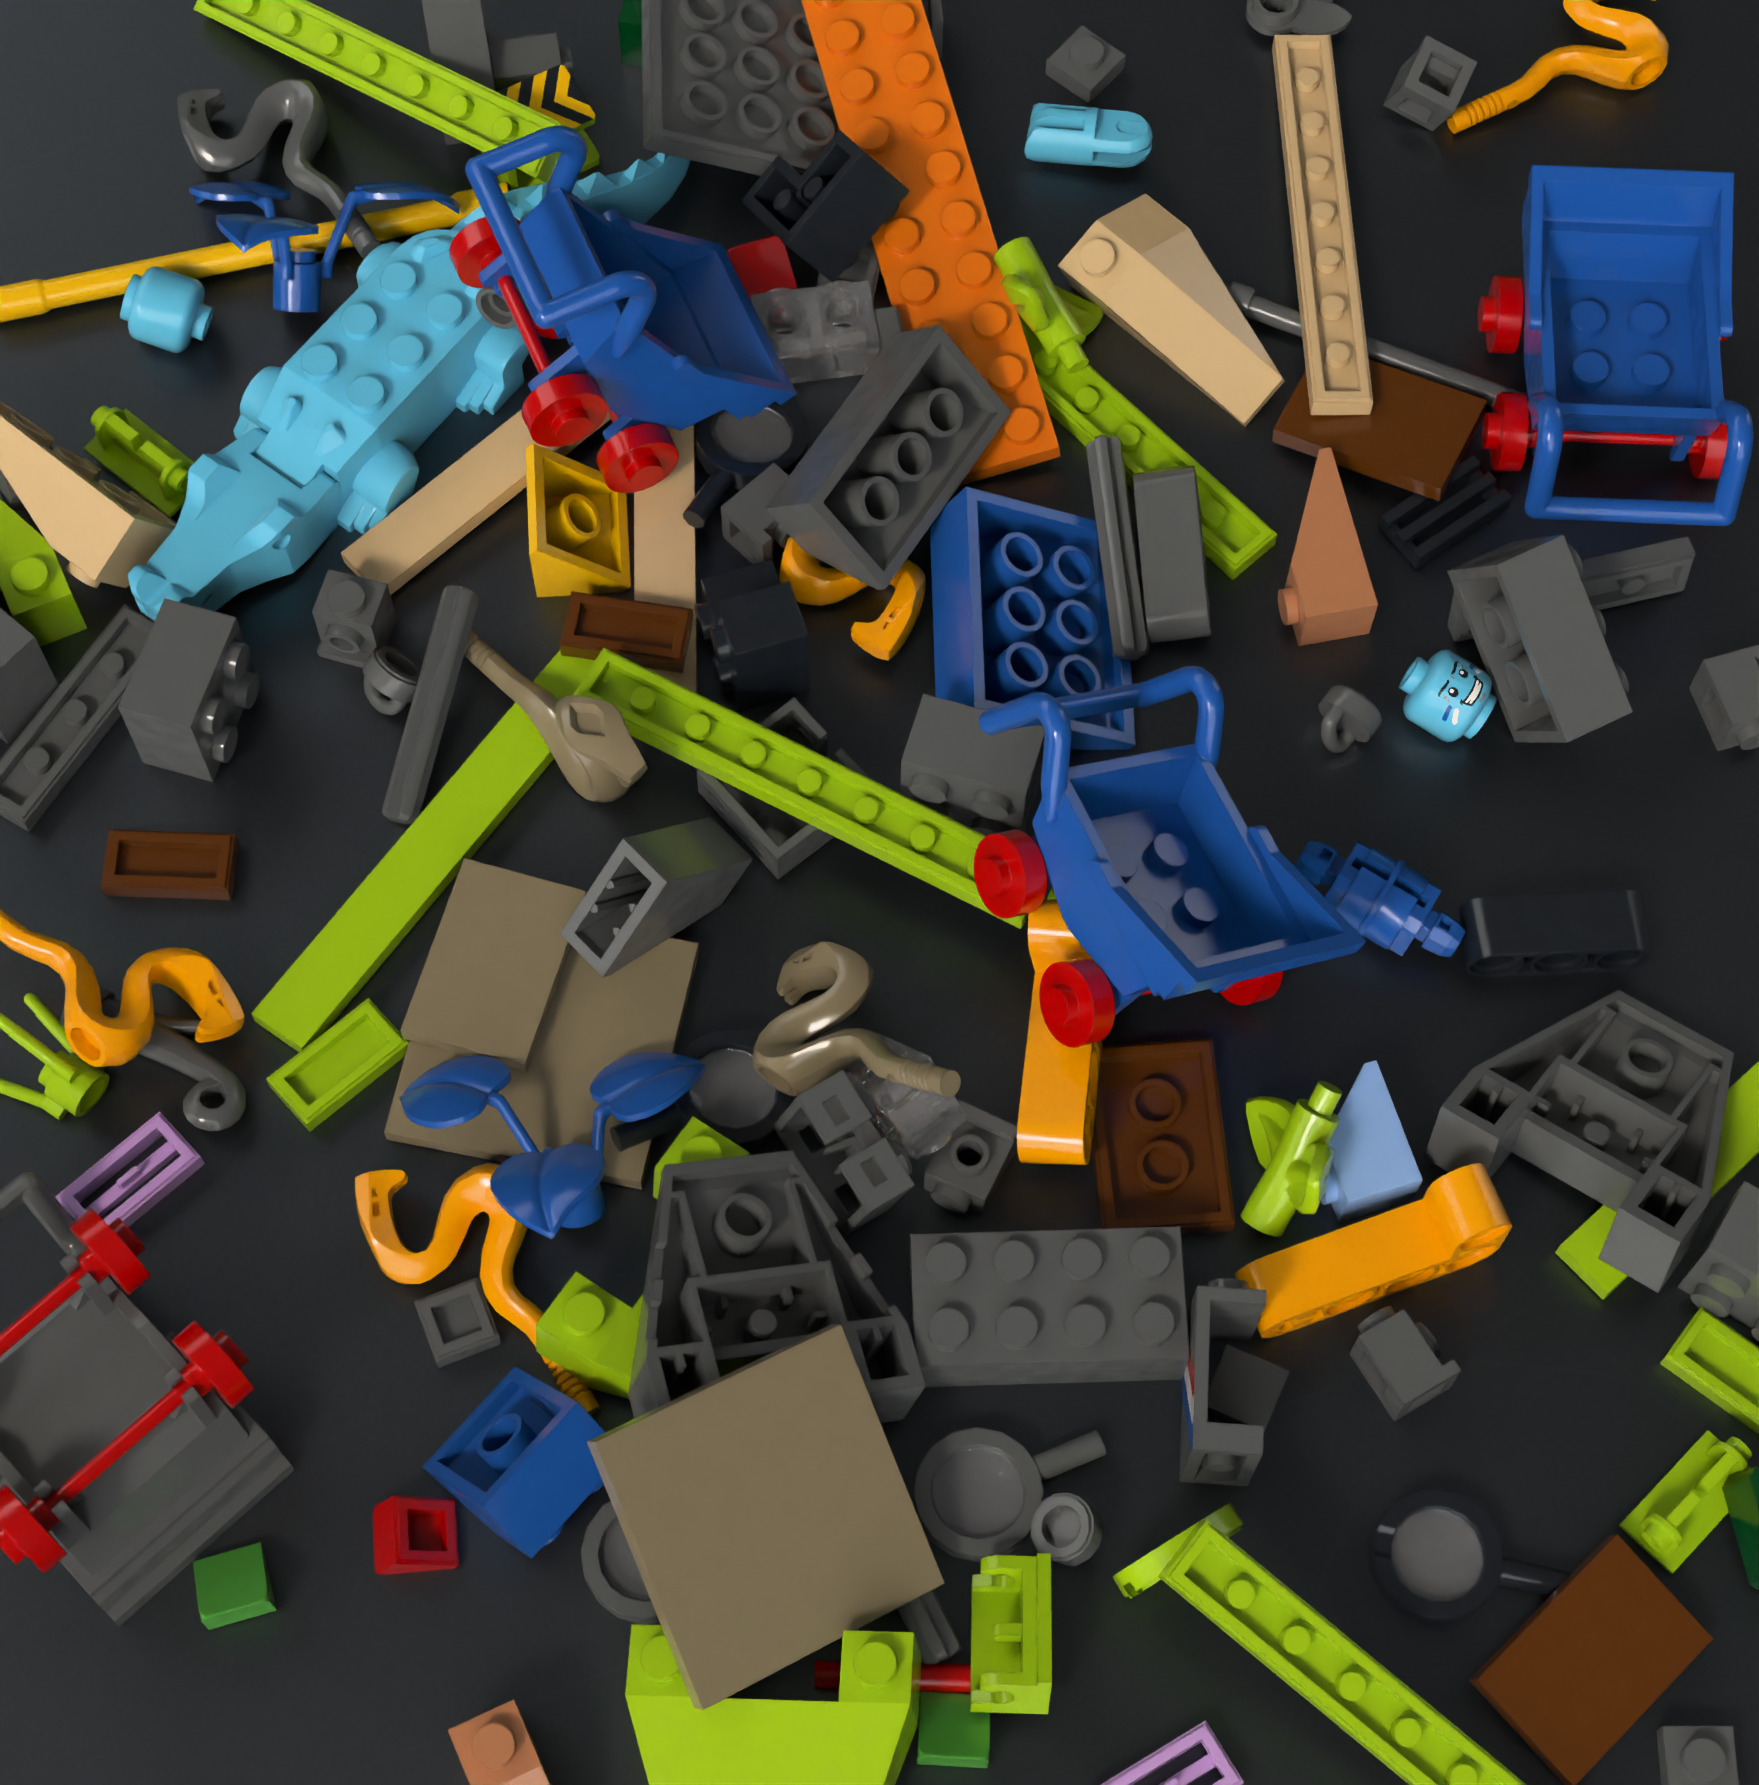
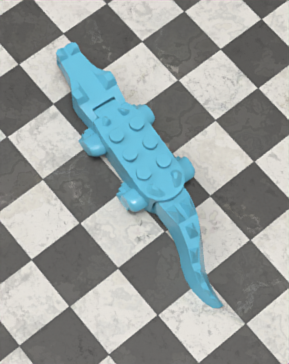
M658 152L647 161L637 159L627 170L607 176L600 172H595L584 179L577 180L571 193L601 216L606 211L616 210L630 221L645 224L670 201L686 176L691 160ZM544 182L503 193L514 217L521 221V223L546 196L548 183ZM481 206L460 220L451 230H429L411 237L403 244L389 242L377 246L366 256L358 268L356 274L358 289L283 367L267 366L255 375L241 399V414L233 430L237 440L216 454H202L189 468L186 498L176 527L146 565L138 564L128 573L131 592L142 613L155 621L164 598L216 611L240 592L294 573L316 552L338 525L349 532H353L356 529L364 535L413 495L419 474V466L413 453L456 407L463 412H467L470 409L477 415L485 409L493 415L524 383L522 364L529 351L517 325L510 329L498 328L481 315L476 305V295L481 288H474L464 284L460 280L449 256V248L454 237L468 224L486 217Z

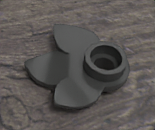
M1248 0L1246 5V18L1249 24L1259 33L1268 36L1286 35L1290 32L1300 35L1332 36L1341 32L1350 24L1352 15L1344 8L1333 4L1334 0Z

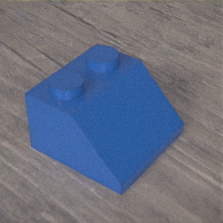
M515 1366L422 1468L500 1538L532 1559L543 1546L551 1543L560 1534L564 1522L590 1494L596 1492L604 1485L587 1441L605 1433V1431L577 1401Z

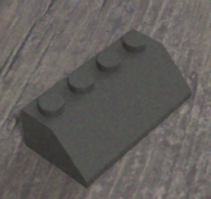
M940 325L895 333L765 509L804 552L877 590H884L1011 414V411Z

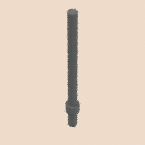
M1234 281L1231 286L1225 284L1245 318H1250L1302 337L1300 311L1255 295V288ZM1366 336L1368 359L1487 400V406L1494 407L1495 399L1499 392L1521 393Z

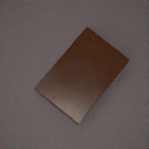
M1368 359L1373 395V406L1370 415H1310L1306 371L1304 372L1273 428L1272 442L1316 458L1319 449L1331 447L1336 465L1440 502L1485 415L1487 400Z
M1212 1039L1102 1046L1092 1138L1101 1229L1180 1226L1181 1235L1229 1232L1234 1230L1236 1223Z
M1618 1534L1608 1535L1469 1681L1564 1785H1577L1713 1638Z

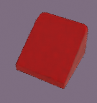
M776 235L732 247L726 251L758 317L801 304L800 294L786 247Z
M393 1495L376 1505L373 1509L375 1573L391 1575L454 1569L458 1567L456 1498Z

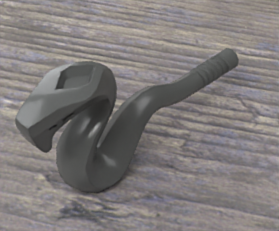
M289 78L265 88L256 98L243 130L235 138L227 140L216 136L211 129L212 117L225 108V101L222 99L223 94L220 89L190 90L178 96V116L182 133L196 163L204 171L221 173L240 169L252 162L260 154L275 129L281 125L293 123L283 152L282 164L285 174L294 185L320 199L338 220L347 194L338 184L316 170L311 164L327 136L330 123L323 101L309 80ZM355 208L345 233L361 257L365 259L381 243L357 208Z

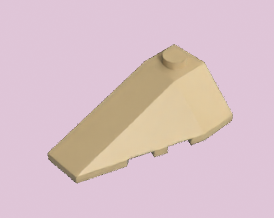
M1146 193L1097 219L1058 264V267L1073 289L1088 301L1101 308L1104 314L1245 427L1284 383L1281 374L1190 228Z
M0 401V470L48 544L69 560L65 569L81 582L94 588H98L101 582L123 588L130 586L128 573L138 564L146 565L176 527L177 522L172 518H168L135 491H130L128 494L105 480L100 479L97 481L96 479L102 469L86 458L82 459L60 446H55L51 450L49 447L54 441L52 435Z

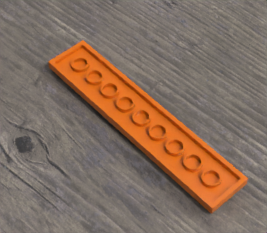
M801 0L839 130L910 190L900 202L896 214L888 222L882 224L871 237L891 307L896 306V310L900 312L903 332L940 325L1011 411V414L959 486L1061 457L1059 444L1016 305L1010 303L1001 284L1003 276L993 259L998 251V247L922 1Z

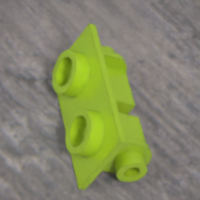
M106 405L99 407L91 417V424L95 427L96 436L83 447L84 451L168 518H171L184 505L187 493L188 470L195 462L127 409L122 411L118 407L109 408Z
M1707 1430L1619 1526L1670 1574H1673L1729 1513L1722 1487L1728 1476L1751 1469L1747 1463L1752 1456L1751 1450L1736 1437L1732 1436L1726 1442H1722Z

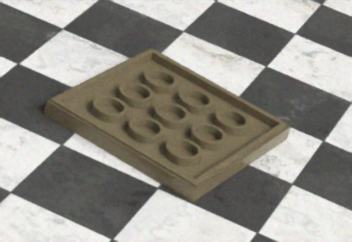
M668 938L606 977H602L571 946L527 1073L509 1068L512 1079L507 1086L498 1092L506 1098L541 1153L547 1147L556 1149L567 1144H584L591 1147L593 1114L595 1108L600 1103L592 1099L590 1085L597 1074L606 1066L622 1057L635 1053L665 1052L675 1054L699 955V943ZM409 1040L384 1130L387 1140L502 1163L517 1154L525 1153L500 1112L489 1105H486L485 1109L475 1118L449 1128H427L410 1121L406 1117L399 1099L406 1088L429 1069L465 1055ZM612 1114L605 1124L603 1155L607 1168L600 1182L642 1190L654 1138L620 1152L612 1140L610 1128L623 1122L617 1120Z
M831 1324L587 1441L694 1708L704 1710L840 1639L843 1636V1630L855 1631L944 1584L841 1324Z

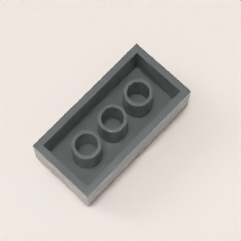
M1180 1226L910 1234L909 1276L912 1340L926 1384L925 1387L1182 1380L1190 1355Z

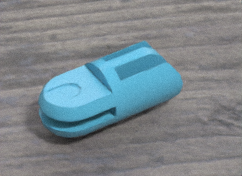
M1037 103L1033 105L1024 152L1026 158L1037 162L1128 168L1146 160L1152 149L1151 140L1153 136L1150 124L1142 116L1133 112L1099 109L1096 107Z

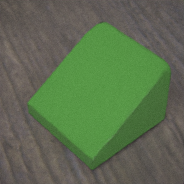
M261 1542L193 1561L201 1622L208 1630L277 1611Z
M921 1691L917 1764L987 1768L990 1748V1713L970 1712V1694Z

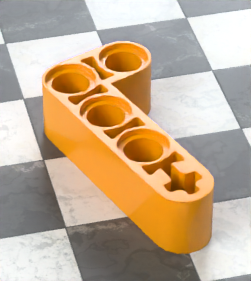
M1043 900L1041 906L1028 916V946L1035 975L1017 1124L1018 1157L1021 1163L1087 1165L1092 1148L1102 1041L1076 1048L1067 1047L1057 1041L1044 1021L1040 1007L1039 990L1044 972L1053 963L1078 957H1085L1093 962L1095 961L1068 929L1062 918L1057 900Z
M1475 1163L1453 1170L1432 1182L1423 1199L1266 1255L1242 1267L1236 1272L1235 1277L1238 1280L1247 1282L1249 1289L1266 1290V1305L1257 1328L1262 1338H1272L1475 1264L1489 1257L1501 1247L1512 1228V1223L1484 1164Z

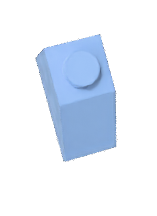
M1377 1060L1364 1063L1338 1114L1340 1122L1329 1144L1335 1151L1329 1176L1325 1180L1327 1188L1321 1202L1324 1205L1332 1204L1338 1223L1413 1201L1423 1181Z

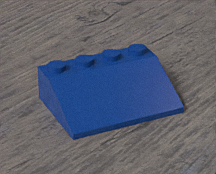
M965 487L944 506L930 526L935 697L987 710L1033 692H1045L1053 697H1060L1132 684L1131 661L1128 659H1117L1113 654L1096 520L970 487ZM1134 708L1069 719L1072 732L1071 750H1129L1136 745Z

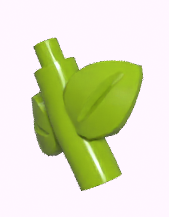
M1019 237L1006 243L995 253L993 259L1003 276L1001 284L1010 303L1017 305V312L1035 333L1050 359L1060 358L1068 373H1075L1083 369L1089 363V360L1081 345L1085 341L1086 336L1100 323L1104 314L1103 310L1094 303L1054 285L1029 237Z
M1319 1080L1310 1099H1298L1295 1105L1285 1099L1271 1096H1258L1247 1099L1246 1115L1252 1143L1259 1163L1265 1169L1264 1174L1240 1215L1254 1229L1270 1236L1281 1237L1296 1210L1300 1214L1316 1213L1327 1188L1325 1180L1329 1176L1335 1151L1329 1144L1340 1122V1118L1333 1112L1343 1093L1338 1087Z

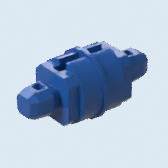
M1310 840L1295 864V868L1317 887L1321 883L1330 888L1324 898L1361 936L1386 950L1390 949L1400 956H1403L1414 938L1423 942L1421 947L1439 956H1452L1466 930L1459 921L1443 910L1440 914L1432 910L1435 901L1442 891L1441 888L1429 882V879L1404 865L1405 861L1402 859L1397 861L1375 847L1370 848L1360 841L1356 843L1347 860L1337 854L1339 850L1321 841Z

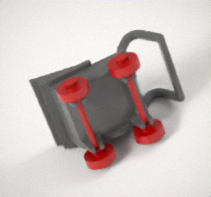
M24 1172L0 1190V1222L24 1203L67 1254L59 1263L68 1276L0 1333V1474L3 1476L0 1478V1548L16 1565L28 1556L44 1574L58 1562H61L84 1590L120 1627L295 1469L283 1456L277 1445L239 1404L255 1389L240 1370L249 1360L229 1336L220 1330L211 1338L195 1321H192L177 1335L171 1330L163 1336L113 1283L116 1282L130 1295L151 1277L147 1269L137 1258L146 1248L120 1218H116L108 1225L92 1208L74 1221L35 1173Z

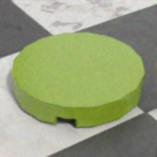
M1231 1503L1202 1519L1209 1521L1228 1538L1243 1529L1241 1527L1243 1522ZM1199 1522L1112 1576L1125 1598L1129 1597L1131 1599L1161 1580L1158 1577Z

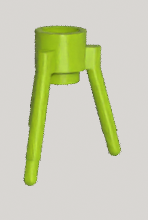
M27 993L24 996L25 1004L35 1013L36 1017L70 1055L62 1050L57 1053L53 1052L20 1025H17L0 1012V1029L45 1064L38 1078V1082L45 1086V1094L0 1078V1093L40 1107L58 1120H62L68 1111L76 1117H82L97 1104L104 1094L109 1083V1074L103 1071L105 1067H93L83 1061L72 1050L66 1038L64 1026L61 1025L59 1019L35 994Z

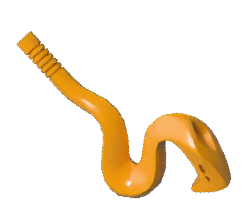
M1563 0L1564 9L1580 27L1594 34L1617 41L1626 46V50L1590 45H1569L1556 48L1540 57L1517 81L1456 108L1455 112L1446 119L1447 125L1451 132L1456 134L1529 100L1552 79L1560 75H1576L1620 90L1643 88L1655 81L1663 73L1668 63V41L1657 25L1651 19L1641 14L1596 4V2L1601 0Z
M791 537L787 539L780 567L779 581L780 583L790 582L797 602L824 606L837 603L869 586L837 568L822 567L820 565L821 560L804 552ZM906 559L889 583L893 585L895 592L881 616L876 621L870 623L855 622L851 628L852 640L863 650L882 660L889 661L898 653L912 632L921 610L926 578L923 570L909 559Z
M0 909V941L10 949L46 964L60 974L65 984L64 1030L66 1038L72 1050L83 1061L93 1067L123 1065L134 1059L148 1044L155 1024L154 1002L151 990L154 984L171 988L198 1014L201 1019L195 1033V1040L198 1043L216 1041L232 1036L244 1024L245 1016L241 1005L219 969L202 953L188 948L177 947L161 948L140 956L127 969L124 976L118 1016L115 1018L107 1017L102 1012L100 986L94 968L82 953L66 942L29 930Z
M491 1163L478 1165L455 1179L443 1198L433 1238L426 1250L418 1253L407 1248L400 1239L391 1204L393 1195L408 1183L407 1174L402 1170L384 1169L369 1171L355 1177L356 1205L362 1230L381 1270L387 1277L397 1283L421 1284L431 1280L445 1270L456 1257L474 1217L480 1212L488 1213L490 1221L481 1253L480 1280L485 1297L498 1314L523 1331L536 1347V1324L544 1313L520 1293L514 1284L513 1266L522 1245L527 1226L510 1216L498 1204L492 1194L490 1187L491 1176L500 1165ZM541 1355L545 1364L548 1365L549 1371L552 1372L553 1378L557 1379L556 1384L560 1387L561 1393L577 1401L589 1415L594 1414L601 1408L592 1390H589L590 1387L569 1372H566L565 1369L559 1367L556 1363Z

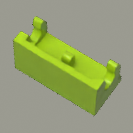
M1037 1553V1556L994 1555L981 1559V1574L972 1575L970 1712L1048 1715L1052 1688L1051 1553Z

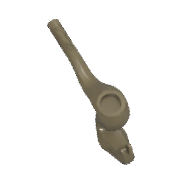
M470 630L464 656L525 711L538 729L562 773L574 790L586 800L602 803L615 801L625 795L630 787L643 776L648 767L630 735L621 712L614 705L597 698L579 695L557 698L542 686L519 673L475 632Z
M820 941L799 949L785 961L779 975L776 990L780 996H784L785 1002L789 1005H795L807 992L822 989L828 990L822 995L782 1013L773 1019L759 1034L753 1048V1068L769 1085L790 1096H798L861 1060L881 1078L944 1097L954 1096L961 1084L960 1076L955 1070L898 1056L889 1049L880 1035L869 1030L860 1028L842 1029L820 1037L854 1013L871 989L874 970L858 953L836 943Z

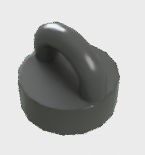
M390 646L376 647L363 665L364 690L371 705L382 714H398L407 703L412 702L422 666L413 657L397 648Z
M1344 685L1333 686L1318 705L1319 711L1323 716L1321 725L1322 741L1330 752H1344L1354 740L1367 742L1382 723L1381 714L1377 707L1360 692ZM1336 729L1341 732L1338 737H1337Z
M1068 1492L1056 1493L1043 1500L1035 1510L1031 1521V1538L1036 1549L1040 1553H1051L1052 1561L1066 1566H1077L1090 1559L1099 1548L1103 1537V1521L1098 1509L1088 1500Z

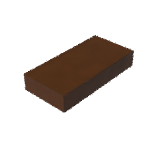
M571 591L559 645L561 655L596 660L602 649L606 648L644 668L683 673L694 621L693 609Z
M109 829L101 889L105 896L232 900L239 842L236 835L232 833Z

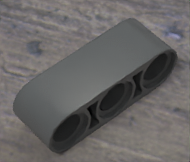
M1195 466L1134 473L1133 484L1143 593L1150 643L1212 636Z

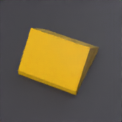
M535 443L526 447L529 556L537 597L570 596L571 591L587 594L620 593L630 589L626 493H619L609 489L601 472Z

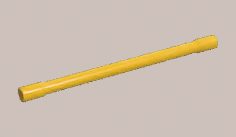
M506 182L499 183L502 192H508ZM469 189L456 192L450 196L460 204L459 214L437 201L430 200L362 214V217L377 239L383 241L455 226L460 220L478 208L480 203L474 190ZM337 220L315 224L319 226L318 234L289 237L290 247L314 249L316 254L325 253ZM346 233L338 250L355 247ZM267 240L243 253L233 242H226L47 280L32 279L0 286V323L45 314L55 308L123 295L134 274L143 276L147 269L154 266L162 267L194 279H200L272 264L274 258L270 240Z

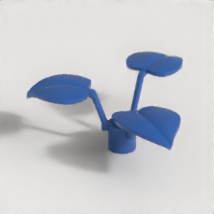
M255 181L209 182L189 187V194L194 196L196 204L206 199L215 201H251L264 211L265 217L253 214L216 216V225L243 253L262 242L270 240L274 258L273 309L287 312L320 311L321 278H332L334 259L352 213L358 205L376 200L432 199L458 214L460 210V204L454 198L421 184L385 181L355 185V190L350 191L346 197L327 249L320 262L316 261V250L290 247L289 237L318 234L319 226L306 221L276 216L273 200H290L289 190L280 186Z
M665 1052L635 1053L614 1061L600 1071L590 1085L592 1099L600 1103L595 1108L593 1114L591 1147L584 1144H567L556 1149L547 1147L542 1153L534 1144L506 1098L498 1093L510 1083L512 1077L510 1069L503 1062L495 1058L474 1055L443 1062L420 1075L406 1088L399 1099L404 1113L410 1121L417 1125L434 1129L449 1128L465 1123L478 1116L485 1109L486 1105L496 1108L525 1153L517 1154L507 1159L494 1171L490 1180L492 1194L498 1204L514 1219L528 1228L553 1239L561 1226L565 1228L584 1227L596 1222L606 1212L607 1205L600 1181L607 1168L603 1148L605 1124L608 1118L613 1114L619 1121L634 1122L657 1114L685 1094L701 1079L707 1069L706 1065L697 1059Z

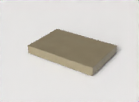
M464 858L400 1029L402 1037L465 1056L477 1055L495 1058L503 1062L508 1068L527 1073L571 945L560 932L586 895V891Z

